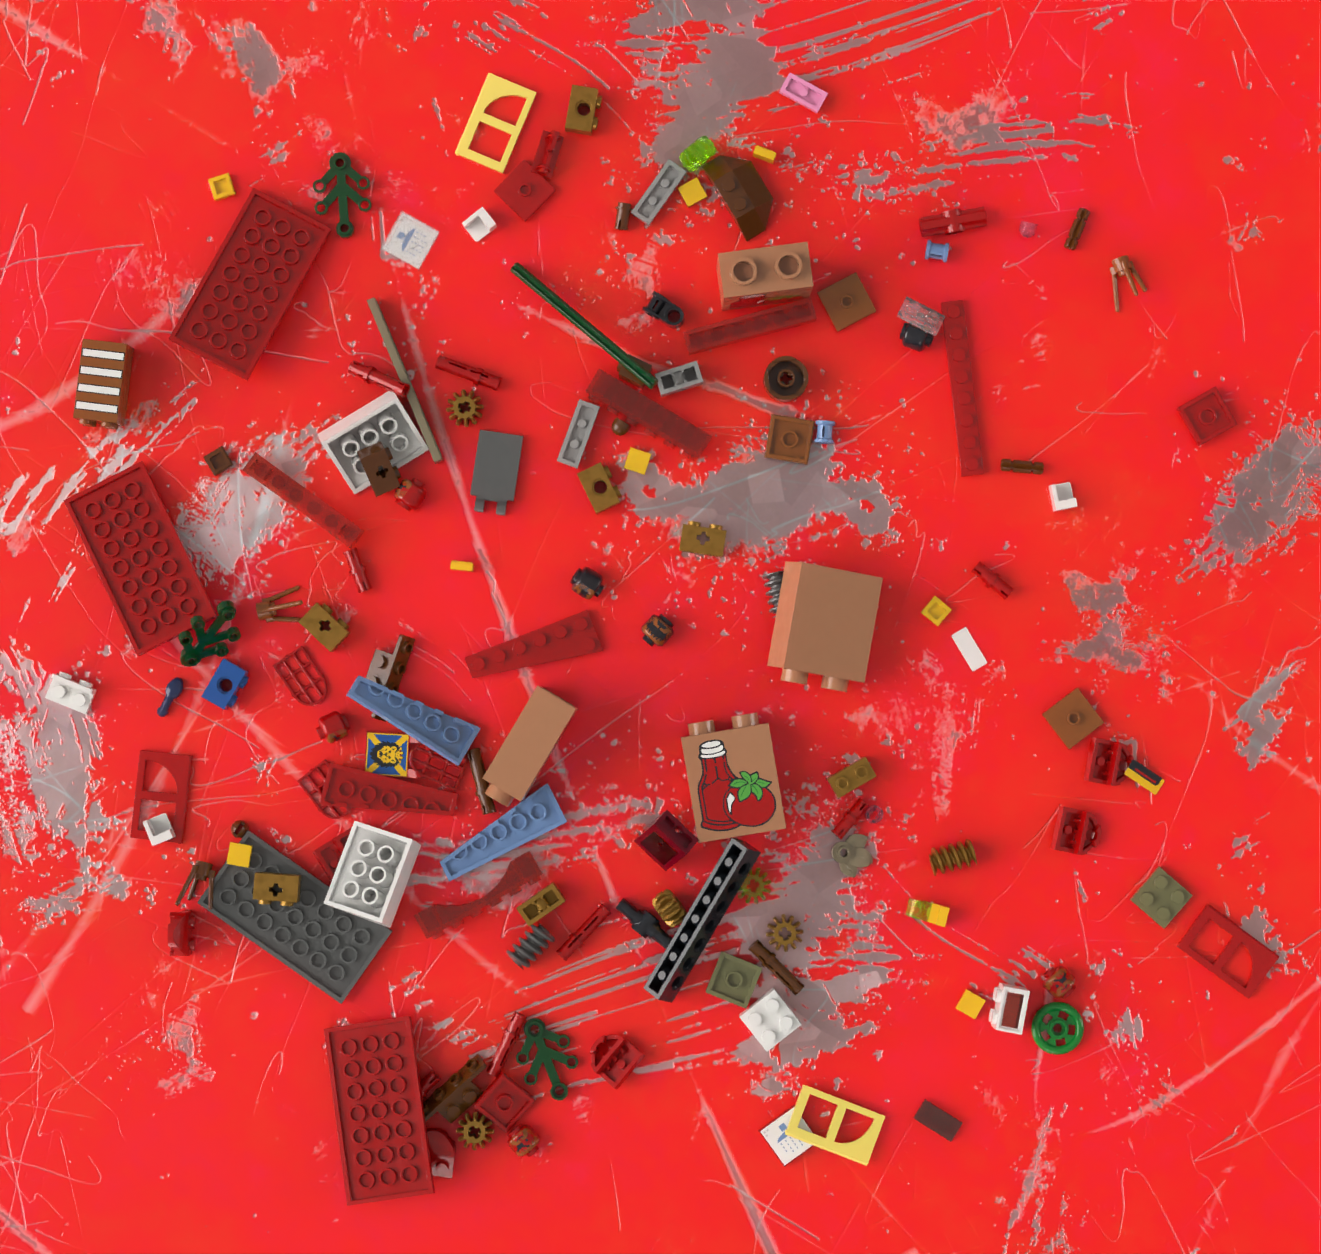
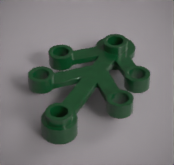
M339 152L330 158V169L326 174L313 183L314 191L322 194L327 189L326 185L337 175L336 186L323 201L315 204L314 209L318 215H325L330 205L338 197L340 222L336 226V231L341 238L347 239L354 234V226L349 221L347 196L358 205L362 212L370 211L372 203L346 184V175L357 183L358 188L363 191L370 187V181L351 167V160L348 155ZM338 160L344 161L342 167L336 166ZM361 180L367 181L365 187L359 185ZM318 183L324 185L322 190L316 189ZM364 201L369 203V207L366 209L361 208V204ZM319 205L325 206L323 212L317 210ZM343 225L349 226L347 232L341 231Z
M226 600L218 604L217 611L219 616L206 632L204 631L205 622L202 616L197 615L191 618L190 623L196 632L198 642L195 646H192L193 638L189 631H183L178 635L180 644L184 648L180 656L182 665L187 667L195 666L202 658L214 654L223 657L228 654L229 650L225 642L219 641L228 639L231 642H235L240 639L241 634L237 627H230L226 631L217 633L225 621H230L235 617L236 608L232 601ZM219 642L213 647L204 649L207 645Z
M532 1018L525 1023L524 1033L527 1038L521 1051L516 1055V1061L521 1065L529 1061V1051L535 1041L538 1052L529 1072L524 1076V1081L528 1085H534L537 1082V1074L543 1062L552 1083L551 1096L555 1100H563L568 1094V1087L560 1081L552 1059L565 1064L570 1069H574L578 1065V1058L575 1055L568 1056L547 1047L543 1038L556 1042L560 1048H567L570 1044V1038L565 1034L559 1035L547 1030L542 1020ZM533 1025H537L539 1027V1031L537 1033H533L531 1031V1027ZM560 1038H566L568 1043L561 1045L559 1042ZM520 1054H525L527 1060L522 1062L518 1057ZM569 1058H574L576 1064L570 1066L567 1061ZM529 1074L535 1076V1080L533 1082H529L527 1080V1076ZM557 1087H562L564 1092L562 1094H557L555 1092V1089Z

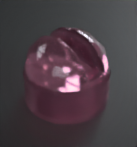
M1021 221L1019 231L1023 237L1030 238L1036 233L1038 225Z
M876 805L870 806L865 812L866 820L871 824L879 823L883 818V810ZM874 811L878 812L873 820L869 818Z

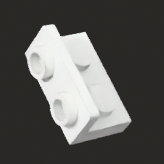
M62 671L59 674L53 673L51 676L53 679L45 698L87 714L97 691L91 688L93 684L82 679L79 682L71 680L72 675Z

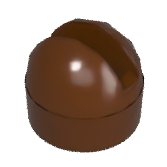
M617 417L612 423L613 432L619 436L626 434L631 427Z
M242 820L235 821L231 826V833L236 838H243L249 830L248 824ZM242 824L243 828L237 835L235 831L238 829L239 825Z

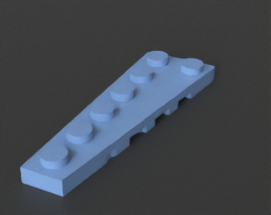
M360 675L355 679L346 694L349 698L457 766L461 763L481 729L462 719L444 714L441 710L430 708L420 701L407 698L404 694L397 691L389 690L387 687Z
M549 784L543 785L441 860L440 864L448 880L451 881L566 823L567 820Z

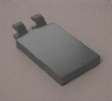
M480 430L470 495L476 496L474 506L476 512H484L485 500L498 502L496 515L505 516L507 501L514 502L523 436Z

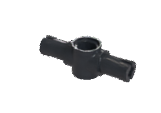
M623 898L616 909L630 920L631 927L645 939L647 937L649 939L652 938L667 949L672 937L660 928V921L647 910H638Z

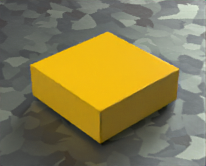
M757 145L755 146L753 157L773 164L776 152Z
M229 173L208 179L215 201L236 195Z
M697 177L678 187L688 208L707 198Z
M630 447L624 469L645 475L651 454Z
M452 560L450 569L473 572L474 564L472 562Z
M934 596L920 613L938 627L952 609L938 597Z
M230 842L226 864L249 868L253 845Z
M966 989L955 1008L976 1019L986 1000Z

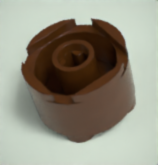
M791 356L776 358L768 365L763 379L765 390L772 399L779 402H792L798 399L804 393L808 384L806 367L799 360ZM783 374H787V377L792 379L787 385H785L784 381H780L783 378Z

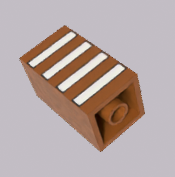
M83 339L73 418L79 420V424L96 427V423L104 428L118 430V426L124 427L134 348L124 343Z

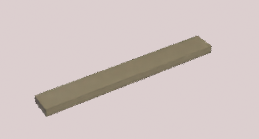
M374 297L368 299V305L401 382L410 385L407 395L408 401L435 464L443 461L441 452L379 304Z

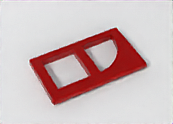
M140 750L130 838L150 840L146 830H139L142 799L176 803L173 825L176 837L165 842L183 843L193 756ZM146 760L159 763L172 774L177 785V794L143 790Z
M1209 904L1205 906L1177 945L1178 948L1248 999L1279 959L1276 953ZM1208 919L1233 936L1213 964L1189 947ZM1241 942L1248 949L1252 961L1251 975L1245 988L1221 971Z

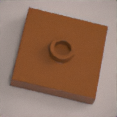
M856 272L817 292L837 332L876 312Z
M771 414L764 458L808 465L815 421Z
M1075 688L1042 714L1068 749L1072 748L1104 723L1078 688Z

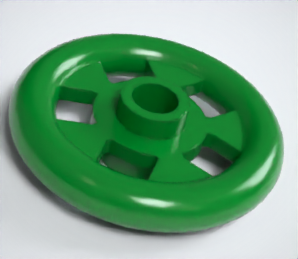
M1052 1002L1044 1005L1036 1012L1032 1020L1031 1032L1035 1043L1043 1051L1054 1055H1061L1072 1051L1079 1045L1084 1034V1023L1081 1015L1073 1006L1063 1002ZM1060 1011L1069 1014L1067 1020L1058 1017ZM1049 1013L1053 1018L1045 1024L1042 1019ZM1060 1024L1061 1030L1055 1032L1053 1029L1054 1025ZM1068 1025H1075L1074 1035L1068 1034ZM1047 1030L1050 1036L1046 1041L1041 1035V1032ZM1065 1038V1045L1056 1046V1039Z

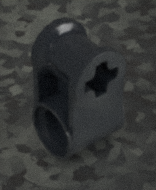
M653 291V297L647 306L642 308V311L670 328L681 327L684 323L683 311L667 298ZM672 312L680 314V319L677 322H670L668 320V316Z

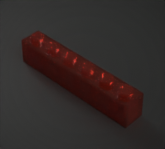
M810 297L683 331L688 355H693L812 323L817 318Z
M598 369L586 389V393L589 394L587 397L589 400L598 405L600 402L608 406L606 410L616 416L619 413L627 417L625 419L627 423L634 427H637L639 424L645 428L644 433L654 439L656 436L664 439V445L673 450L677 447L683 451L681 455L691 461L694 458L700 459L712 439V436L601 369Z

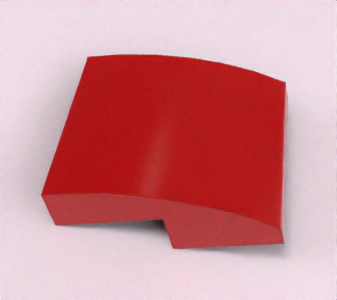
M352 827L313 851V854L331 882Z

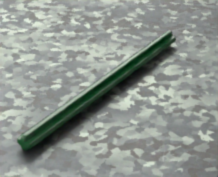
M515 263L511 267L510 271L628 371L650 389L655 387L658 383L656 377L519 263Z

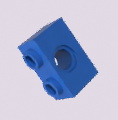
M223 658L201 697L224 710H227L228 707L232 708L238 699L236 693L239 688L243 689L249 680V677H247L248 671ZM225 679H229L232 682V689L228 692L222 689V682Z

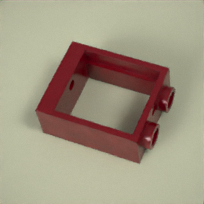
M668 810L652 821L634 840L665 871L687 855L699 841ZM654 831H656L666 842H664Z

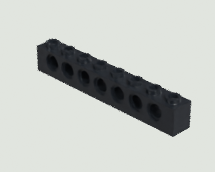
M731 838L643 987L658 1000L673 1002L761 852L746 841Z

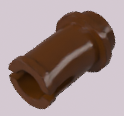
M618 202V207H615L617 215L614 229L628 231L630 211L633 209H631V204Z

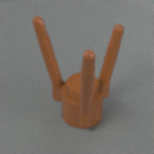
M1128 255L1112 260L1113 267L1109 268L1112 275L1116 312H1119L1117 274L1119 277H1127L1135 296H1138V291L1131 273L1144 292L1147 291Z
M300 586L287 589L274 596L262 599L260 603H256L259 620L266 619L267 623L273 621L299 622L301 620L299 617H279L273 615H277V610L302 605V600L279 605L272 601L299 590Z

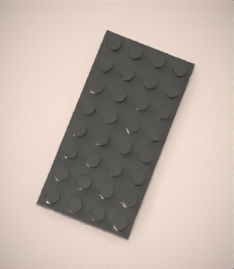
M248 830L239 843L253 845L249 868L226 864V861L214 878L213 909L209 910L208 908L209 886L197 903L342 1004L392 933V930L386 926L324 904L329 890L327 884ZM255 872L301 875L299 902H294L293 906H282L280 901H272L270 905L258 904V900L253 899ZM276 883V886L272 887V890H274L276 892V895H278V893L282 891V888H279L278 884Z

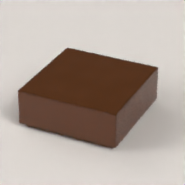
M223 446L203 457L214 476L234 466Z

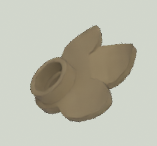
M850 835L845 842H837L832 848V857L839 863L841 872L846 876L855 877L857 867L863 868L873 863L872 855L864 848L868 837L865 835ZM845 849L846 854L842 857L840 851Z

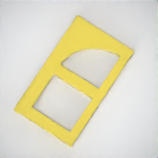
M488 73L455 154L503 174L537 92ZM518 96L526 98L516 126L485 114L486 108L495 100L503 97ZM480 122L511 134L500 162L469 149Z
M803 1084L785 1130V1135L867 1166L885 1116ZM810 1094L837 1104L825 1138L798 1128ZM846 1108L874 1119L869 1129L860 1138L847 1143L834 1142Z

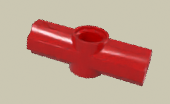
M984 207L967 210L953 209L944 211L939 215L919 218V226L922 237L943 233L951 235L964 232L966 229L987 226V216Z

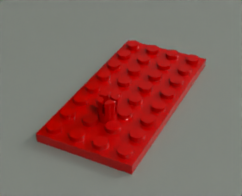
M253 188L172 331L169 340L248 381L328 238L331 228Z
M143 461L63 500L137 656H141L178 637L183 631L192 630L190 620L194 616H202L205 623L218 617Z
M411 1016L324 1029L347 1206L435 1193Z

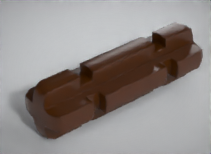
M1079 208L1076 214L1077 219H1074L1068 234L1069 238L1066 239L1064 244L1065 248L1073 251L1076 249L1077 240L1080 239L1086 224L1085 221H1087L1090 211L1087 209Z
M1002 459L1000 469L1002 471L1012 470V472L1029 474L1033 472V474L1041 475L1043 474L1044 464L1042 462L1032 463V461Z

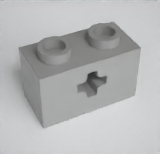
M697 361L655 374V377L658 379L657 385L661 397L703 384V378Z

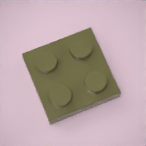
M1158 866L1130 900L1164 929L1193 895Z
M721 951L705 992L746 1009L763 967Z

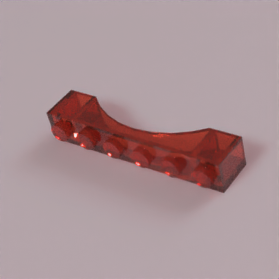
M255 452L243 468L244 472L295 507L352 549L365 532Z
M529 850L510 861L501 881L483 897L461 905L433 904L415 914L414 917L426 938L428 939L432 936L434 940L445 934V928L451 926L454 929L464 923L463 918L469 915L474 918L484 912L482 908L490 904L493 907L503 901L501 899L502 896L509 893L511 897L522 891L520 886L527 882L531 886L540 881V875L543 874V871L533 853Z

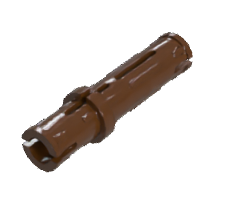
M480 748L467 751V756L477 792L475 794L479 798L482 814L496 812L493 799L485 794L489 783L482 779L486 771Z
M758 939L748 948L762 962L761 965L767 967L794 995H797L804 988L805 985L776 958V954L774 952L771 953Z

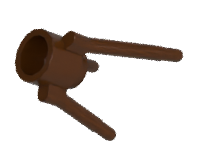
M199 860L195 861V865L193 864L175 905L178 906L192 879L193 882L187 900H191L198 880L206 881L209 878L208 908L209 910L213 909L214 876L216 871L212 870V864Z

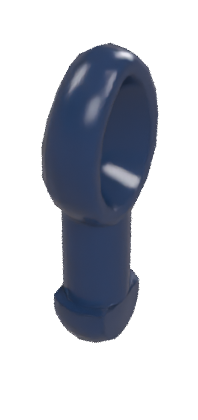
M176 677L167 684L165 689L166 696L161 706L157 709V714L160 717H165L168 714V709L173 700L181 695L183 691V680Z

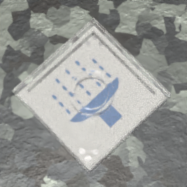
M401 210L380 249L420 270L440 231Z

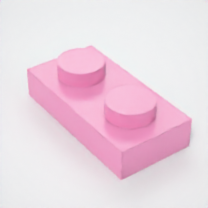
M792 73L788 74L779 91L780 94L815 113H818L828 95L827 92Z

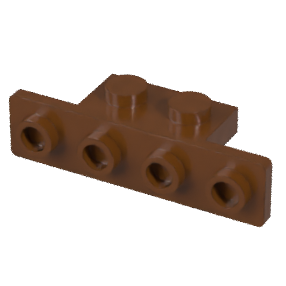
M400 634L393 654L376 649L366 679L383 685L389 690L398 692L402 676L406 671L409 656L413 651L415 639ZM372 712V718L386 722V720Z
M479 1054L469 1059L457 1073H454L446 1083L437 1088L423 1102L425 1122L438 1111L452 1123L482 1095V1090L472 1081L486 1068V1064Z

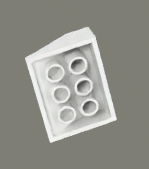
M390 391L318 433L322 445L354 495L371 485L357 451L381 441L383 447H388L393 459L390 460L392 467L397 466V468H400L429 450L399 398Z
M354 821L324 904L391 928L421 845L412 839Z

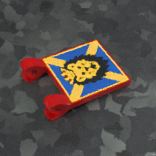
M367 731L364 771L387 777L423 778L413 769H409L410 743L420 742L406 733Z

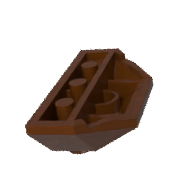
M720 155L703 165L704 172L745 240L749 241L764 232L773 197L752 162Z

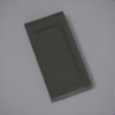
M924 1099L913 1117L949 1141L953 1140L962 1125L960 1120Z

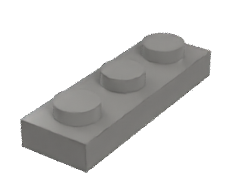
M668 159L631 211V214L649 226L687 171Z
M579 399L557 462L578 469L600 406Z

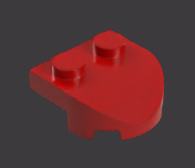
M1091 737L1084 780L1111 786L1120 785L1122 781L1129 778L1124 773L1132 760H1134V757L1130 755L1127 746L1123 743Z
M1059 805L1050 849L1085 855L1093 847H1097L1101 838V826L1097 823L1095 815L1087 811Z
M192 910L170 912V924H168L170 956H190L192 951H195L196 941L195 937H192V929H195L196 919L195 915H192Z
M616 1034L600 1037L595 1041L590 1050L592 1069L615 1089L622 1085L645 1057L630 1041Z
M438 1128L427 1129L433 1176L452 1178L456 1152L455 1141H452L447 1136L446 1131Z

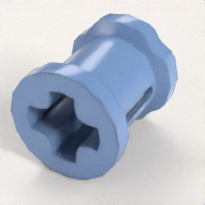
M928 240L925 259L934 258L947 262L949 243L944 245L932 243L931 240Z
M816 420V425H818L817 438L814 439V443L834 444L832 430L835 422Z

